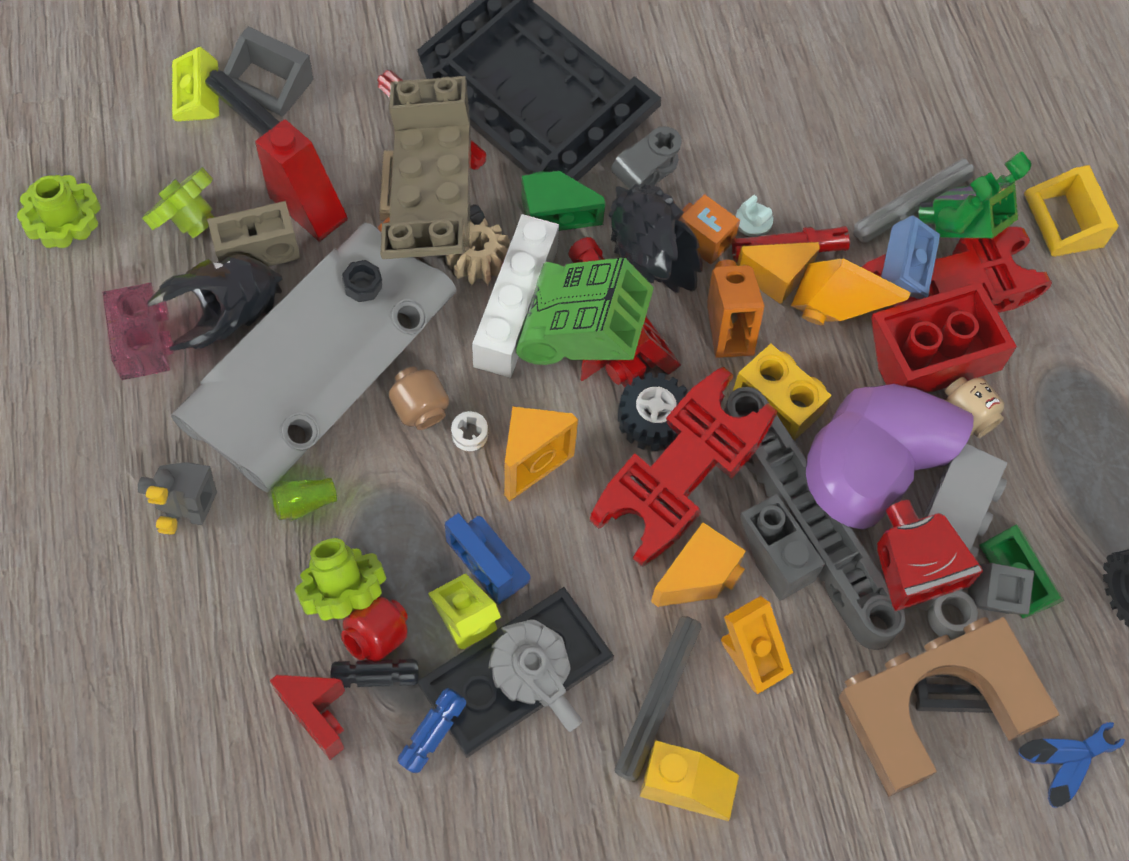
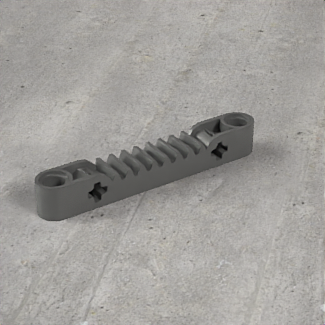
M742 387L730 394L724 411L732 417H742L737 411H745L749 414L754 411L757 414L769 402L760 391L750 387ZM776 415L758 450L745 465L753 474H757L759 484L763 483L765 485L767 497H772L775 494L779 496L824 561L825 565L819 574V579L825 581V587L832 603L855 639L868 649L879 650L886 648L903 629L905 612L903 609L894 610L885 579L852 529L830 517L815 501L809 491L806 478L807 460ZM870 616L881 618L886 623L887 629L882 630L875 627L870 620Z

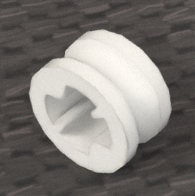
M472 411L463 412L456 416L451 426L454 444L464 451H475L483 447L488 438V425L485 418L479 413ZM467 424L476 425V432L480 435L476 438L473 434L471 440L464 439L463 431L460 428L464 426L467 429Z

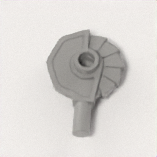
M527 620L501 628L504 635L498 638L491 648L494 650L488 667L492 668V676L496 688L500 687L503 693L512 701L517 699L528 704H535V701H539L544 707L550 706L568 732L577 728L583 720L563 695L566 692L563 684L570 672V663L562 637L535 620Z

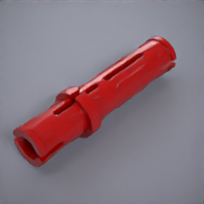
M847 226L820 230H814L813 227H804L801 232L733 238L732 254H736L733 256V260L735 263L738 262L742 246L818 242L820 248L818 253L848 251L850 236L849 234L844 235V233H848Z

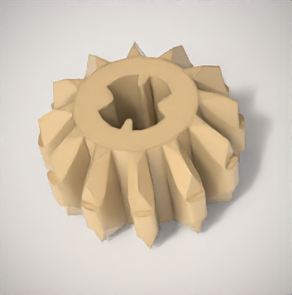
M485 218L480 225H474L470 220L469 250L463 254L446 255V263L449 268L454 269L457 280L468 276L471 286L477 279H483L488 285L491 281V275L496 277L499 275L510 246L508 235H502V229L499 224L488 227V222Z

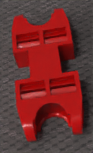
M1007 227L993 238H960L952 255L935 259L928 297L981 282L997 312L1000 313L1016 309L1037 299L1051 287L1052 282L1047 272H1037L1036 269L1022 268L1015 263L1012 255L1027 247L1030 243V238L1022 227ZM886 254L867 262L861 267L882 277ZM909 296L908 300L893 304L892 307L903 305L919 299Z
M725 367L715 370L695 385L666 417L668 426L678 436L653 465H648L634 453L607 484L591 513L589 520L598 529L607 524L612 517L616 520L626 514H635L644 520L645 530L640 539L643 541V544L633 556V560L641 567L649 564L672 547L701 515L700 508L688 497L716 466L732 479L758 450L777 415L778 410L769 403L763 406L757 414L752 411L747 416L732 417L725 413L721 408V402L725 397L723 391L733 378V374ZM631 477L635 478L640 484H642L647 490H649V491L651 492V494H649L644 488H642V487H641L637 482H635ZM660 502H663L668 508H670L675 514H677V515L681 518V520H680L679 518H677L672 512H670V511H669L665 506H663Z

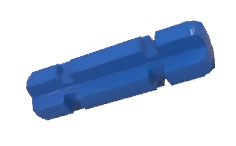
M446 688L443 690L435 702L438 705L437 708L430 709L410 738L413 743L410 746L406 744L399 754L398 762L406 770L412 773H418L422 770L429 760L426 755L429 752L433 753L453 725L452 717H458L466 706L464 697L453 689Z

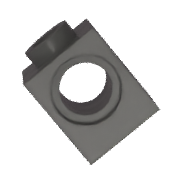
M994 563L979 564L983 572L968 587V595L974 600L977 609L1005 614L1029 615L1034 571Z

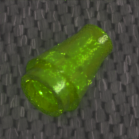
M331 477L320 480L280 481L279 486L271 487L273 506L279 521L289 519L292 522L327 504L337 502V493Z

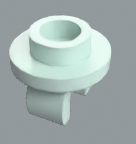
M755 195L751 196L741 205L735 216L740 220L738 230L749 237L766 235L773 224L772 209L756 203L758 197Z

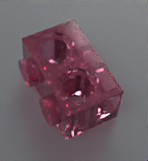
M152 283L103 291L111 359L121 380L171 371L168 355L175 354V351H170L169 349L173 344V339L169 330L164 331L163 321L169 320L168 307L166 302H161L151 307L147 306L149 299L156 293ZM144 311L139 315L133 316L137 312ZM144 345H149L146 349L138 350Z

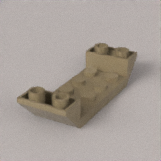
M466 76L391 82L389 110L395 130L390 221L389 223H382L381 258L394 259L463 254L469 250L471 128Z

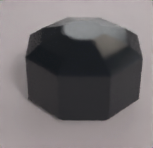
M367 260L351 262L342 273L345 294L357 302L374 300L382 289V277L379 267Z

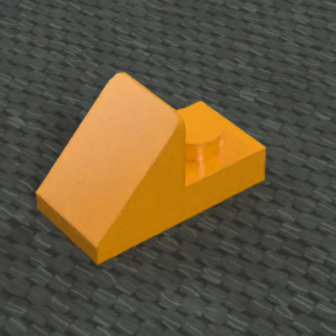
M759 596L724 616L729 633L721 638L722 645L756 694L763 692L793 673L771 604L768 600Z

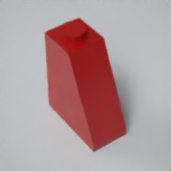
M284 119L255 141L269 198L275 203L286 201L289 215L317 241H322L348 220L347 214L313 143L290 122Z

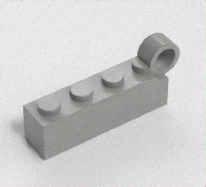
M966 443L959 455L945 466L923 516L924 518L937 513L945 515L974 558H976L979 548L973 546L977 534L980 536L985 534L993 518V514L987 511L991 501L997 502L1006 487L1007 480L1002 478L1007 462ZM962 589L914 605L924 611L928 610L927 618L932 630L939 636L948 635L950 639H956L964 635L963 628L976 621L978 617V609L974 600L963 592ZM950 604L957 607L963 615V624L955 625L948 622L942 615L941 605Z

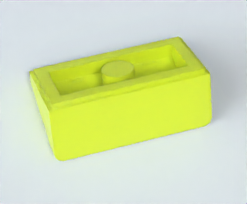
M200 46L172 60V119L175 121L204 120L219 117V97L206 85L209 73L213 70L218 71V62Z

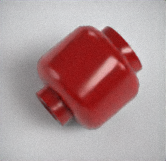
M379 596L373 600L369 607L353 609L343 619V631L341 632L343 644L359 660L380 661L406 640L408 635L406 625L408 620L407 613L398 601L393 599L389 601L387 598Z

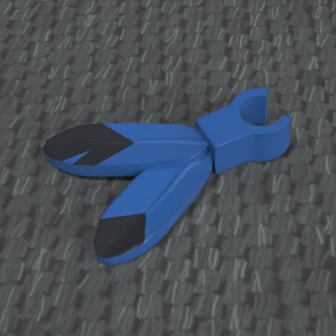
M1108 722L1101 725L1094 731L1091 737L1083 742L1069 739H1036L1019 748V755L1031 763L1062 764L1048 789V800L1052 807L1058 808L1071 801L1088 771L1092 758L1103 752H1113L1123 746L1125 739L1121 738L1112 745L1103 738V731L1113 728L1114 723Z

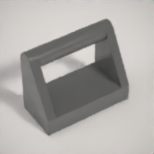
M249 26L239 36L223 71L262 107L280 116H284L314 80L308 54ZM252 63L287 81L279 98H276L238 78Z

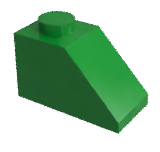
M540 171L522 176L521 199L525 215L559 224V231L603 225L606 203L602 195L561 171Z

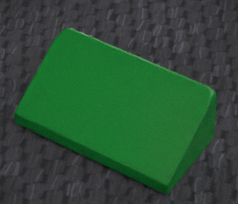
M1017 524L979 544L989 563L1034 571L1029 615L1020 614L1022 619L1065 601L1024 532Z

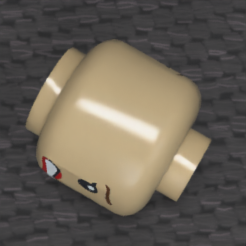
M961 377L945 390L948 396L945 401L972 413L974 416L973 429L970 436L975 434L977 438L983 437L1003 421L1004 417L1001 413L1004 410V402L985 379L974 378L967 381L965 377Z

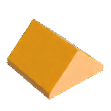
M512 406L505 455L504 496L509 502L574 456L578 419L573 413Z

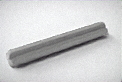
M960 159L855 223V230L853 231L855 237L862 243H866L893 227L896 223L919 211L922 202H933L935 198L951 188L958 187L972 178L973 164H969L967 159Z

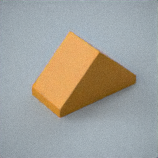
M819 243L742 246L737 266L748 265L753 267L759 289L781 304L801 282L808 263L815 262L820 249Z

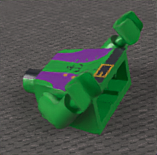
M1021 151L1004 163L1011 173L1008 176L1000 175L996 180L992 172L974 180L970 183V186L951 188L935 198L934 202H922L919 207V220L925 224H935L936 232L940 234V238L995 237L1018 220L1015 182L1028 173L1032 166L1031 161Z

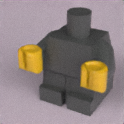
M188 462L161 465L154 478L141 477L138 482V493L146 494V498H149L147 500L148 503H153L156 509L166 513V516H160L156 521V528H159L157 530L158 533L175 534L180 517L189 518L191 524L203 525L217 494L210 466Z

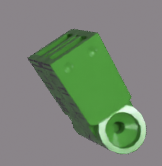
M625 257L566 264L565 267L556 263L545 262L543 263L532 297V303L517 343L516 354L522 360L538 365L554 364L561 361L563 357L571 360H633L654 287Z

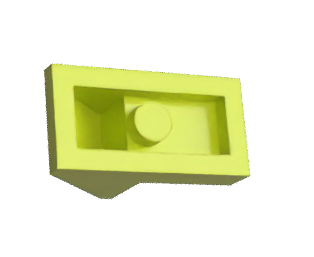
M466 573L428 593L433 605L460 649L473 645L497 630L495 620L501 618L495 602Z

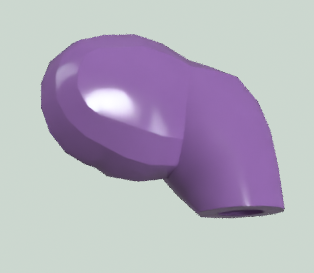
M888 384L854 389L840 404L831 422L823 427L814 437L806 465L809 491L817 504L830 517L840 523L858 529L873 527L887 514L886 509L901 500L914 479V470L942 467L959 455L972 432L974 416L960 407L915 388Z

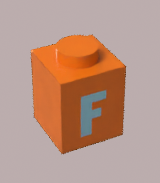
M704 194L695 204L688 203L682 209L684 211L682 217L698 239L700 246L698 251L701 258L711 265L732 245V239L736 238L740 220Z

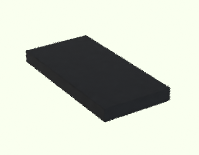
M565 587L559 589L417 681L418 686L434 709L438 706L435 703L446 688L453 689L466 700V706L459 716L452 717L453 725L448 730L466 758L544 707L539 701H535V704L524 703L517 699L512 701L503 693L500 687L496 688L493 681L492 668L488 667L494 650L491 647L498 638L504 635L501 628L527 620H535L559 634L563 639L570 663V672L563 684L566 692L613 661V653Z

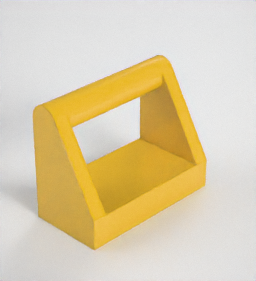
M1090 165L1073 168L1024 192L1032 214L1053 257L1103 248L1119 227ZM1065 195L1081 228V232L1062 240L1043 199Z

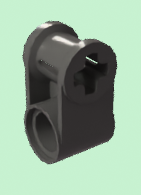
M667 126L654 129L638 143L619 154L612 164V173L629 189L634 184H638L639 187L645 184L655 186L677 168L679 160L677 153L680 151L682 144L680 134L675 129Z

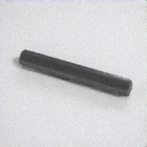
M682 616L678 621L616 765L615 773L621 778L635 782L639 777L702 628L701 623L695 619Z

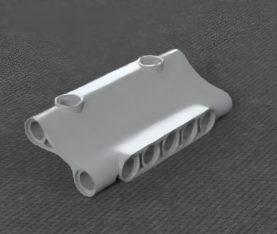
M363 223L337 250L334 248L200 382L201 385L171 414V418L182 431L197 441L202 440L209 444L249 481L264 492H269L456 293L453 281L444 272L414 257L382 259L380 255L382 232L369 223ZM367 260L379 267L382 277V289L374 300L357 302L345 294L342 273L351 262ZM398 313L409 317L412 324L411 329L400 325L397 318ZM289 425H298L304 430L306 439L303 444L295 443L289 438Z

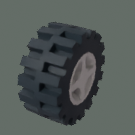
M646 373L643 380L637 376L632 380L631 385L627 384L624 388L618 408L619 428L622 434L627 433L626 440L631 444L635 440L638 441L637 448L644 450L645 446L648 445L651 446V451H658L659 446H663L664 450H666L678 436L668 426L666 417L686 396L688 391L684 385L677 386L678 379L672 377L670 380H666V374L659 373L658 378H653L652 373Z

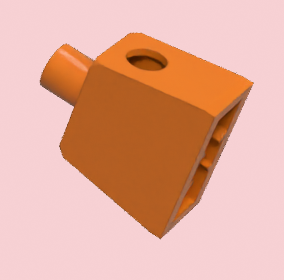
M729 259L721 260L715 264L712 270L707 300L715 358L754 356L764 312V302L753 267L748 265L737 266L735 261ZM731 313H736L738 316V320L735 323H732Z

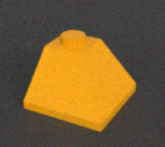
M842 258L808 263L791 306L803 312L801 316L803 319L817 325H824L825 322L843 321L906 301L911 292Z

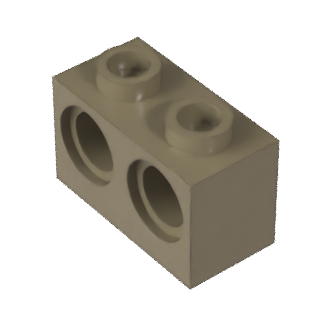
M286 201L207 219L218 262L234 254L246 255L260 261L267 267L300 259Z

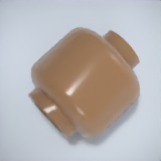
M413 366L402 370L395 376L396 383L389 390V399L404 425L409 427L415 426L417 430H424L445 418V410L449 405V396L434 371L429 369L418 370L417 367Z

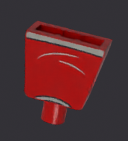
M910 500L899 501L886 509L893 528L885 531L877 543V552L895 611L970 587L982 574L981 566L945 515L937 513L918 519Z

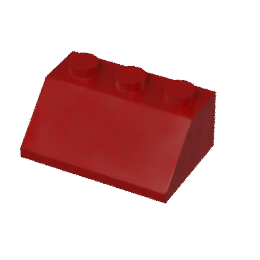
M981 282L873 313L871 317L878 369L886 385L896 384L931 393L949 387L961 377H965L969 381L1001 371L1017 348Z

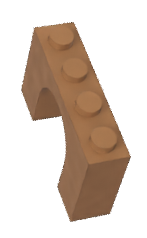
M987 617L978 619L964 627L963 630L966 634L956 639L950 640L948 635L941 636L924 646L925 653L913 658L910 657L908 652L887 661L884 664L887 670L871 676L867 670L845 681L847 688L843 689L838 699L888 797L930 778L937 772L913 727L909 713L911 692L914 686L924 678L934 675H952L971 683L986 699L1008 741L1046 725L1060 715L1005 617L991 623Z

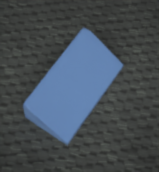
M914 215L893 225L881 278L911 292V297L918 299L928 297L940 234Z

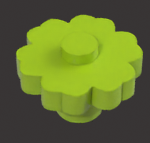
M202 167L181 183L174 179L158 193L162 199L145 213L142 219L152 230L160 227L170 219L183 234L187 232L192 238H195L209 227L207 219L215 217L211 213L213 208L200 195L203 189L212 182L213 178Z
M72 175L41 177L31 184L27 191L20 196L23 208L18 211L17 218L27 237L32 240L40 239L46 248H67L72 243L73 238L85 240L89 237L91 231L98 226L95 214L100 211L101 206L89 184H78Z
M331 538L313 547L310 553V566L300 574L302 583L295 588V593L306 615L318 613L321 620L342 619L347 617L353 609L369 607L373 600L382 594L380 585L386 580V575L376 554L362 555L360 549H351L345 545L343 540Z

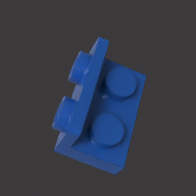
M457 513L444 522L446 542L497 605H500L530 582V574L483 517L477 516L467 523Z

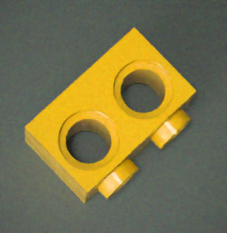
M769 344L738 373L733 391L742 387H750L760 391L769 404L778 410V418L794 441L824 413L832 396L827 392L821 381L807 375L796 365V362L788 353L779 351L772 344ZM762 375H770L776 381L766 380ZM792 401H800L804 403L806 407H798Z

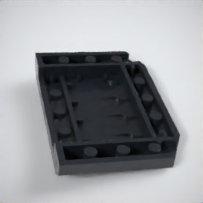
M475 0L417 50L426 79L466 76L470 125L527 175L540 171H561L574 180L579 181L661 106V97L637 77L634 76L631 80L625 77L533 0Z

